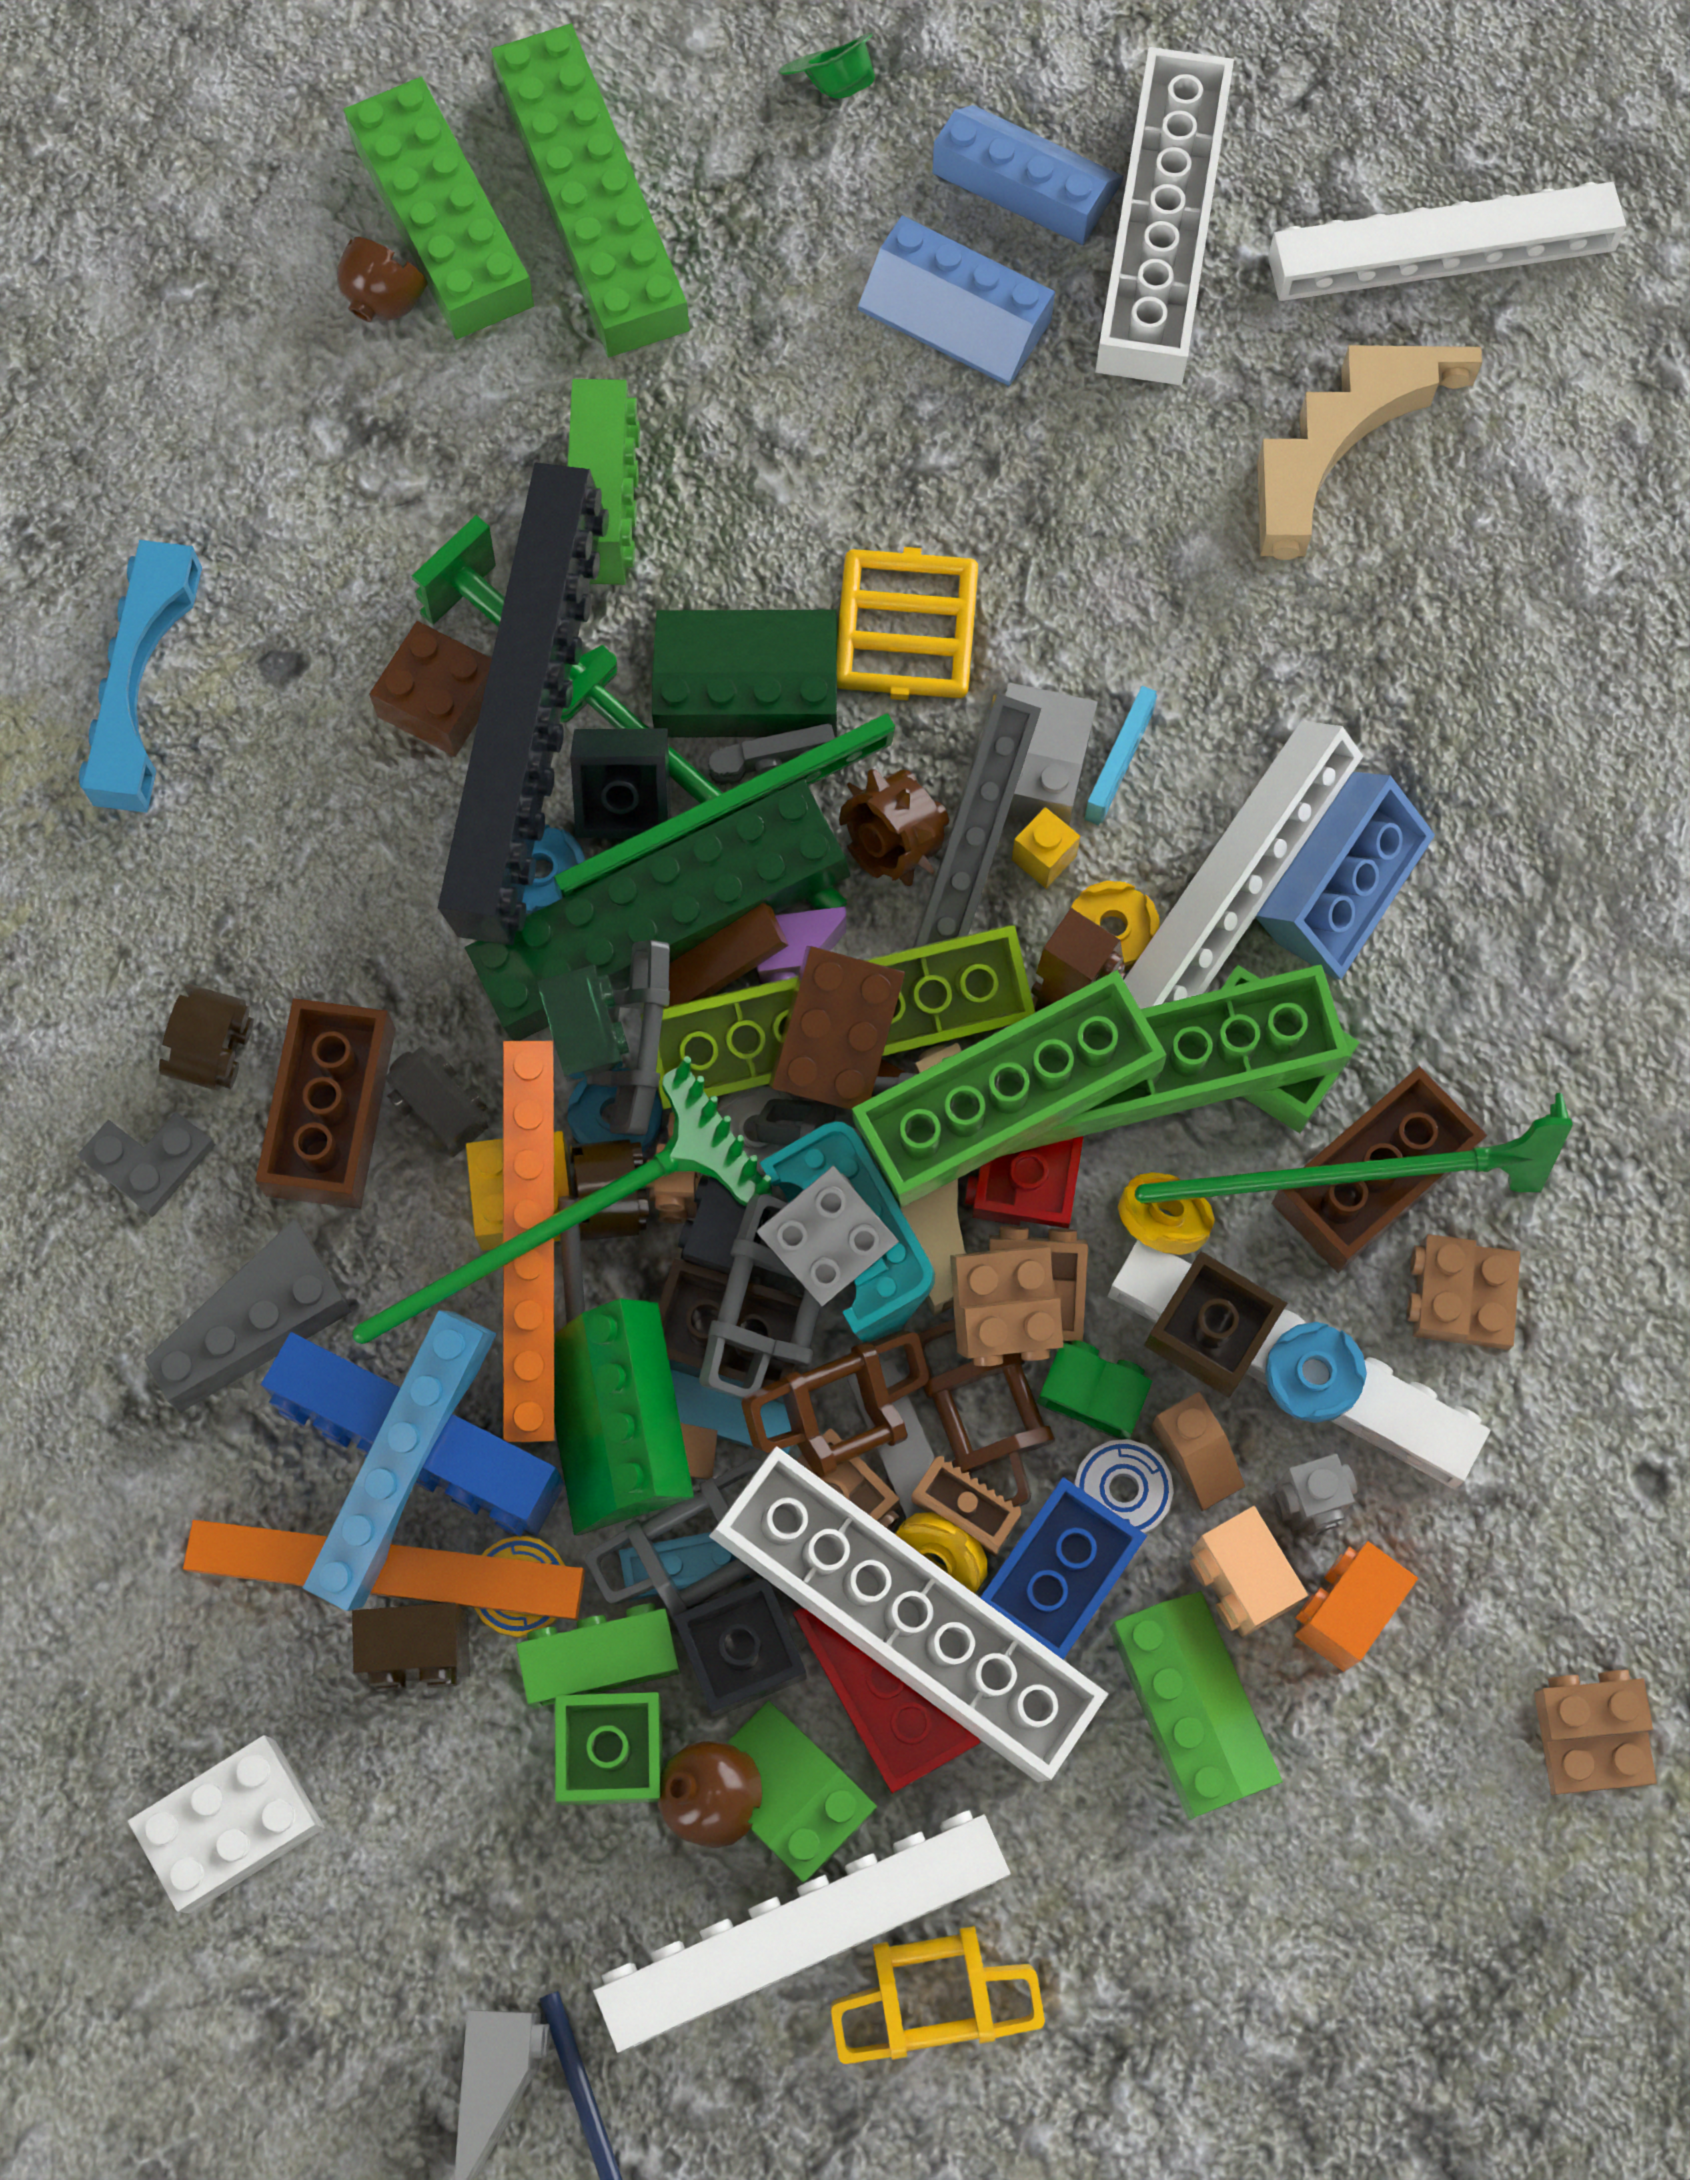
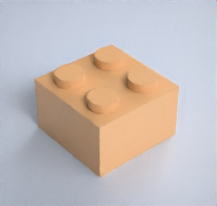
M1255 1506L1203 1534L1190 1550L1194 1556L1189 1561L1194 1574L1204 1587L1209 1584L1212 1586L1220 1600L1216 1604L1219 1616L1230 1631L1237 1628L1242 1638L1292 1610L1308 1596Z

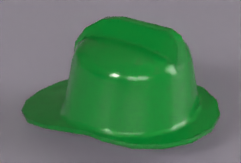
M873 33L864 34L844 45L798 58L785 64L778 72L779 74L787 75L804 71L821 93L833 98L849 97L872 85L875 80L871 59L865 43L873 36Z

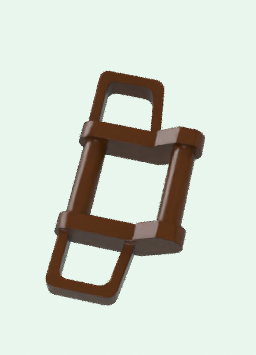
M955 1319L918 1333L929 1373V1380L923 1386L927 1399H933L955 1457V1460L952 1461L953 1468L960 1467L962 1474L969 1472L970 1479H974L972 1476L973 1472L1010 1458L1018 1490L1014 1497L1004 1502L1012 1501L1013 1507L1029 1503L1031 1492L1020 1454L1049 1445L1055 1441V1437L1051 1427L1044 1425L1022 1369L1025 1361L1021 1359V1353L1003 1354L1004 1363L994 1366H975L974 1359L971 1358L972 1362L935 1377L925 1352V1346L930 1341L956 1332ZM1004 1373L1026 1432L1012 1435L973 1451L951 1392L988 1376Z
M900 1330L871 1342H862L853 1346L851 1353L802 1374L797 1371L782 1376L779 1381L743 1397L741 1406L753 1447L770 1453L776 1446L783 1449L797 1444L813 1472L819 1478H823L834 1473L839 1464L884 1444L894 1446L905 1441L908 1437L905 1423L892 1403L924 1386L929 1380V1373L919 1336L914 1332ZM904 1345L910 1369L909 1375L887 1388L878 1354ZM855 1373L865 1410L875 1427L829 1447L823 1436L819 1433L809 1392ZM782 1396L792 1431L767 1438L760 1409L765 1403Z

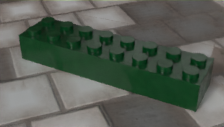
M802 779L526 916L523 930L516 931L513 945L477 940L465 946V950L502 1027L512 1041H521L597 1003L598 989L623 990L629 987L631 953L635 942L654 940L668 943L670 964L763 902L769 905L774 914L851 875L841 847L805 779Z

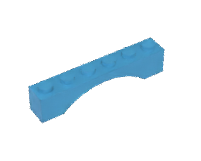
M139 540L136 556L129 558L127 565L129 587L127 595L122 596L118 604L119 630L117 637L111 638L108 647L109 673L107 678H102L99 685L98 698L101 705L98 720H92L89 728V744L91 746L88 761H83L79 771V785L93 806L148 812L157 771L145 751L139 732L137 715L139 685L147 661L159 640L178 619L194 607L202 566L193 546Z
M438 1310L303 1589L345 1611L364 1607L386 1562L398 1521L418 1475L448 1419L476 1378L497 1333L453 1311Z

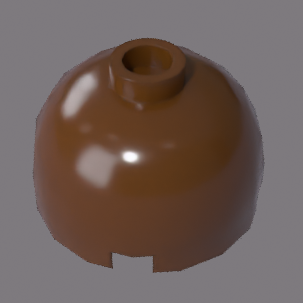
M358 236L349 241L337 267V283L342 295L350 302L349 311L366 322H372L374 317L384 321L402 318L410 313L419 301L428 284L427 280L408 261L403 268L398 262L393 260L392 257L395 252L372 240Z
M702 1741L687 1745L669 1759L661 1772L658 1807L666 1825L679 1838L704 1847L720 1848L733 1845L745 1836L753 1824L747 1822L752 1816L753 1808H760L762 1784L756 1764L746 1752L739 1751L733 1745L716 1741Z

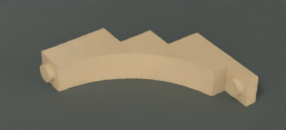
M1348 345L1341 368L1342 392H1306L1299 415L1300 439L1263 438L1257 460L1260 556H1273L1279 560L1305 557L1312 536V514L1315 498L1325 478L1337 461L1355 443L1384 423L1406 413L1431 406L1438 385L1451 389L1473 386L1482 364L1481 347Z

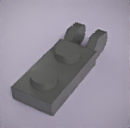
M824 724L741 742V744L723 747V750L719 748L717 751L713 750L708 759L709 776H711L712 781H715V784L718 783L720 786H726L727 783H730V785L740 783L744 775L749 772L756 771L757 775H761L835 739L832 725Z

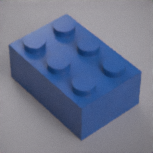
M1063 1477L980 1598L1064 1660L1148 1535Z

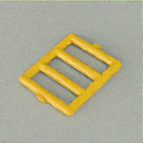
M904 547L903 553L859 549L849 550L845 554L837 631V688L890 693V699L908 701L909 695L959 699L965 697L969 689L978 580V563L972 558L921 554L922 548ZM862 568L958 575L960 576L958 598L860 590ZM858 608L956 616L955 638L856 631ZM854 649L953 657L951 679L852 672Z

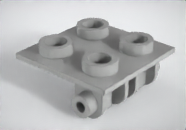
M834 1166L830 1167L756 1230L760 1237L821 1306H824L899 1242L895 1235L854 1190L855 1187L843 1173L840 1174Z

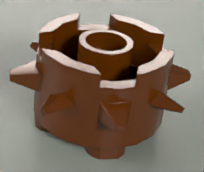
M870 769L868 771L867 786L864 790L848 782L847 786L853 797L848 799L841 807L839 825L847 824L849 835L853 841L847 845V849L859 866L874 878L878 879L882 875L892 877V881L900 879L905 886L913 884L914 871L917 866L933 875L935 870L928 859L933 857L943 846L944 827L950 821L946 808L940 802L932 800L909 770H899L894 774L882 777L876 769Z

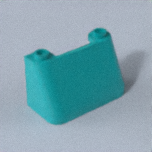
M831 1122L760 1161L759 1163L766 1175L771 1177V1184L774 1187H780L788 1202H791L832 1166L850 1180L855 1187L854 1190L895 1235L899 1242L875 1261L870 1268L854 1279L856 1298L852 1306L844 1310L843 1314L854 1334L863 1342H871L900 1331L931 1292L935 1284V1271L857 1132L843 1122Z

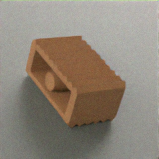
M938 1456L934 1459L911 1495L912 1503L927 1513H937L976 1538L983 1550L994 1557L997 1556L1021 1517L1020 1506L1013 1507L1012 1501L1004 1502L1003 1495L996 1496L994 1489L987 1490L986 1484L979 1485L977 1478L970 1479L969 1472L962 1474L960 1467L953 1468L952 1461L944 1463L943 1456Z

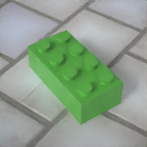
M572 379L568 466L590 469L596 488L601 489L603 508L609 511L607 534L605 537H599L596 550L600 553L599 573L596 580L590 579L589 584L626 585V568H634L635 542L632 540V528H636L637 504L636 500L633 499L634 488H638L639 478L638 460H635V448H640V422L637 421V399L629 398L627 380Z

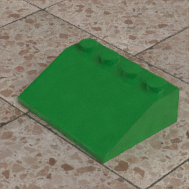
M619 1298L581 1313L554 1334V1424L573 1533L576 1536L694 1498L657 1302Z

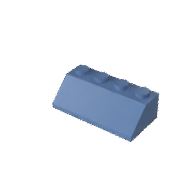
M975 105L954 110L934 141L932 174L1081 245H1084L1123 182V175Z
M902 215L880 247L858 304V310L1010 387L1052 321L1055 291Z
M1353 772L1255 917L1278 945L1313 966L1322 964L1324 973L1334 979L1341 980L1435 834L1391 775Z

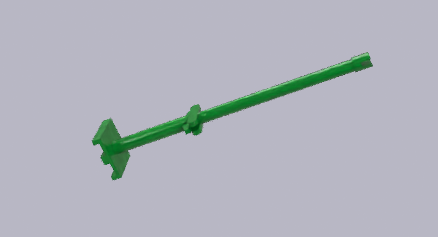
M475 515L411 575L412 580L420 586L415 591L417 600L424 605L419 610L420 614L432 625L464 597L499 628L505 597L483 578L496 566L490 526L478 515ZM602 644L581 655L579 664L572 665L569 680L573 683L572 701L569 709L563 708L560 722L570 721L588 704L615 729H650L604 688L618 672L615 654L609 652ZM668 745L670 777L700 804L722 794L717 787ZM832 886L805 899L816 910L846 907V902L848 901Z

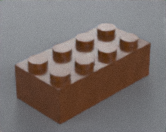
M293 998L255 1180L266 1197L361 1209L396 1031L387 1010Z
M1418 1066L1303 1168L1471 1151L1482 1144L1487 1134ZM1452 1172L1278 1190L1271 1204L1339 1274Z

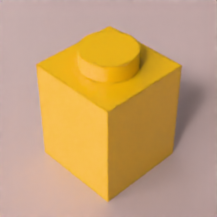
M1045 807L1014 839L1011 860L1047 889L1077 857L1081 836Z

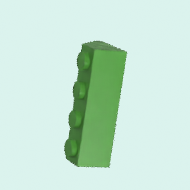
M1202 1591L1156 1604L1113 1622L1109 1628L1110 1634L1188 1821L1283 1782Z

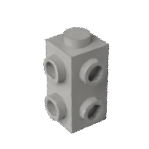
M1334 1454L1289 1468L1275 1485L1277 1492L1272 1494V1499L1280 1521H1288L1291 1532L1306 1528L1308 1536L1333 1529L1336 1527V1522L1345 1519L1343 1513L1355 1502L1353 1494L1357 1493V1485L1349 1465L1342 1466L1338 1454Z

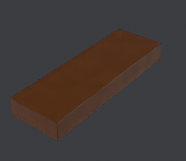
M763 902L669 964L668 991H670L668 1007L710 997L789 946L772 908Z

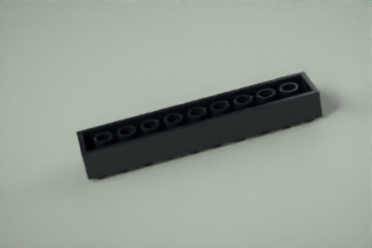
M534 463L437 907L459 938L513 945L516 931H522L525 924L527 909L526 903L522 902L525 886H531L535 877L536 860L532 857L535 841L542 840L545 830V814L541 813L544 796L550 797L554 787L555 773L554 769L551 768L554 752L559 753L563 744L564 727L560 724L563 708L569 709L573 696V683L569 680L572 665L579 664L582 653V639L578 637L581 622L588 621L591 611V596L587 592L590 579L596 580L599 573L600 553L596 551L599 537L606 536L609 525V511L603 508L601 502L602 492L600 488H596L590 469Z

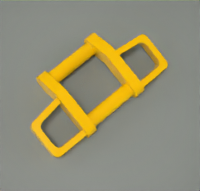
M975 1926L959 1928L960 1934L896 1946L889 1947L888 1941L872 1944L879 1986L837 1998L830 2005L838 2058L844 2064L889 2057L895 2060L906 2058L908 2051L979 2039V2043L982 2044L993 2042L998 2037L1040 2029L1045 2023L1036 1971L1029 1964L983 1967ZM963 1955L974 2017L903 2030L893 1968ZM1026 1980L1032 2004L1031 2013L1025 2017L993 2023L986 1981ZM882 2001L889 2042L856 2048L848 2047L845 2043L841 2020L843 2013L850 2009Z

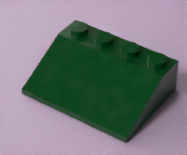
M836 609L657 610L652 670L653 727L668 728V738L768 737L829 724L832 725L834 737H837Z

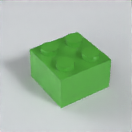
M659 1692L555 1695V1802L560 1805L658 1802V1799H660L661 1772L663 1770L662 1697Z

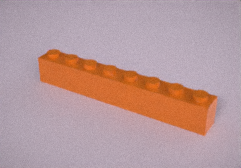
M503 1041L504 1243L554 1215L553 1041ZM554 1238L503 1266V1440L506 1442L554 1441Z

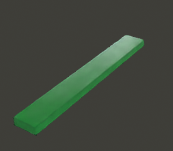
M888 713L875 718L555 875L554 883L557 895L562 899L802 779H805L809 786L891 746L895 731L892 719Z

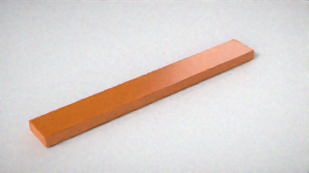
M192 1520L183 1569L187 1572L304 1586L328 1536ZM390 1544L386 1562L370 1595L440 1604L456 1603L458 1606L578 1621L586 1570L579 1567Z

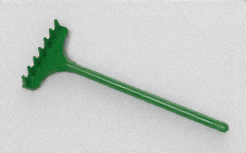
M686 1056L678 1068L666 1073L662 1080V1089L670 1101L675 1115L672 1137L664 1149L653 1156L652 1160L360 1323L354 1328L352 1337L359 1344H366L662 1176L667 1177L679 1171H697L719 1180L731 1192L733 1197L744 1206H747L752 1196L763 1194L772 1196L773 1193L770 1190L771 1177L769 1175L761 1177L757 1171V1156L752 1155L750 1158L743 1150L744 1137L742 1135H738L737 1138L734 1137L730 1131V1116L726 1115L722 1119L717 1111V1097L711 1096L710 1099L704 1092V1077L698 1076L695 1079L691 1073V1058Z
M1556 1093L1555 1104L1550 1105V1114L1534 1120L1531 1127L1521 1137L1505 1144L1476 1147L1471 1151L1139 1185L1134 1195L1137 1201L1146 1204L1468 1170L1489 1172L1496 1168H1500L1509 1174L1508 1183L1512 1191L1541 1193L1571 1131L1573 1123L1572 1119L1569 1118L1563 1094Z

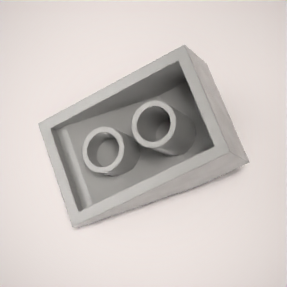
M1009 682L1005 696L1042 709L1007 815L1033 820L1046 807L1069 826L1098 702Z
M467 2010L454 2180H472L478 2177L539 2067V2059L548 2057L550 2025L542 2024V2013Z

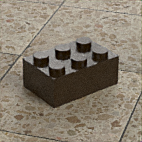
M675 1258L658 1304L669 1365L672 1370L699 1378L708 1343L711 1321H717L729 1275ZM749 1281L736 1326L774 1340L790 1343L802 1298ZM725 1343L718 1371L720 1380L742 1387L754 1353ZM770 1359L760 1389L779 1381L784 1375L798 1371L799 1365ZM782 1396L772 1400L784 1404Z

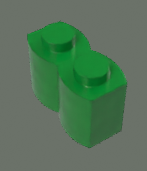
M1073 1340L1071 1345L1063 1343V1348H1058L1036 1403L1057 1414L1080 1421L1109 1436L1121 1440L1129 1439L1153 1381L1144 1376L1145 1370L1133 1362L1121 1359L1116 1364L1107 1362L1098 1356L1100 1351L1097 1348L1082 1341Z

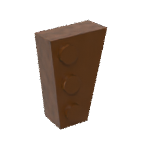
M1070 908L1043 948L1036 974L1044 980L1042 984L1036 981L1031 988V993L1034 995L1032 1001L1035 1013L1118 970L1124 980L1126 973L1123 972L1125 965L1120 939L1073 908Z

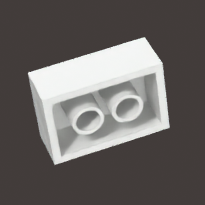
M265 1735L128 1820L176 1911L189 1914L325 1829L276 1740Z

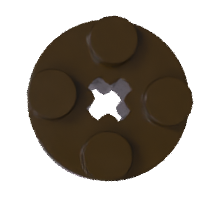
M188 983L184 987L188 997L179 994L166 1027L162 1045L171 1048L169 1061L159 1060V1073L166 1077L219 1091L221 1087L231 1089L239 1069V1062L234 1061L238 1043L246 1045L253 1028L254 1018L248 1017L250 1007L246 1006L244 999Z
M629 1139L571 1144L570 1163L575 1165V1173L571 1177L573 1196L578 1197L579 1201L643 1165L641 1143H631ZM646 1188L635 1191L579 1223L580 1241L637 1236L639 1231L646 1230V1218H649Z

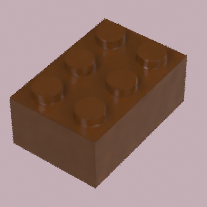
M806 946L768 1086L772 1089L850 1110L871 1099L905 972L821 948Z

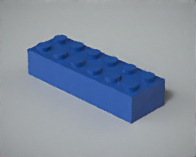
M290 1332L260 1384L272 1396L269 1403L279 1409V1414L301 1426H305L308 1419L313 1421L312 1425L322 1431L321 1435L344 1448H348L350 1442L357 1444L356 1448L365 1453V1458L400 1390V1387L293 1332ZM452 1414L426 1459L415 1485L432 1493L439 1486L445 1489L444 1494L452 1498L451 1502L474 1515H477L482 1508L490 1513L488 1516L495 1520L494 1524L521 1538L524 1531L537 1537L565 1483L555 1466Z

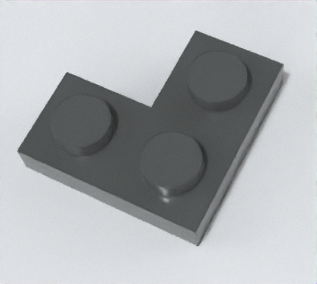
M176 1111L145 1147L108 1119L76 1156L153 1217L216 1144L210 1137Z

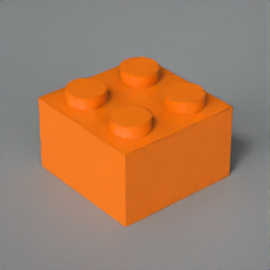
M1369 1541L1365 1542L1356 1551L1349 1546L1343 1554L1338 1556L1324 1576V1579L1331 1583L1325 1591L1320 1587L1315 1594L1308 1598L1295 1617L1302 1625L1294 1636L1343 1672L1362 1660L1419 1579Z

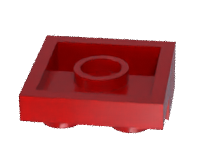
M1084 1136L1000 1156L982 1165L979 1177L969 1175L965 1204L974 1205L972 1218L1020 1226V1222L1024 1221L1069 1229Z

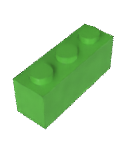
M654 1603L643 1604L625 1610L627 1617L607 1622L606 1615H598L578 1620L576 1622L577 1629L557 1633L556 1627H546L528 1632V1641L516 1643L528 1705L535 1709L555 1704V1695L598 1694L681 1674L666 1608L656 1610Z

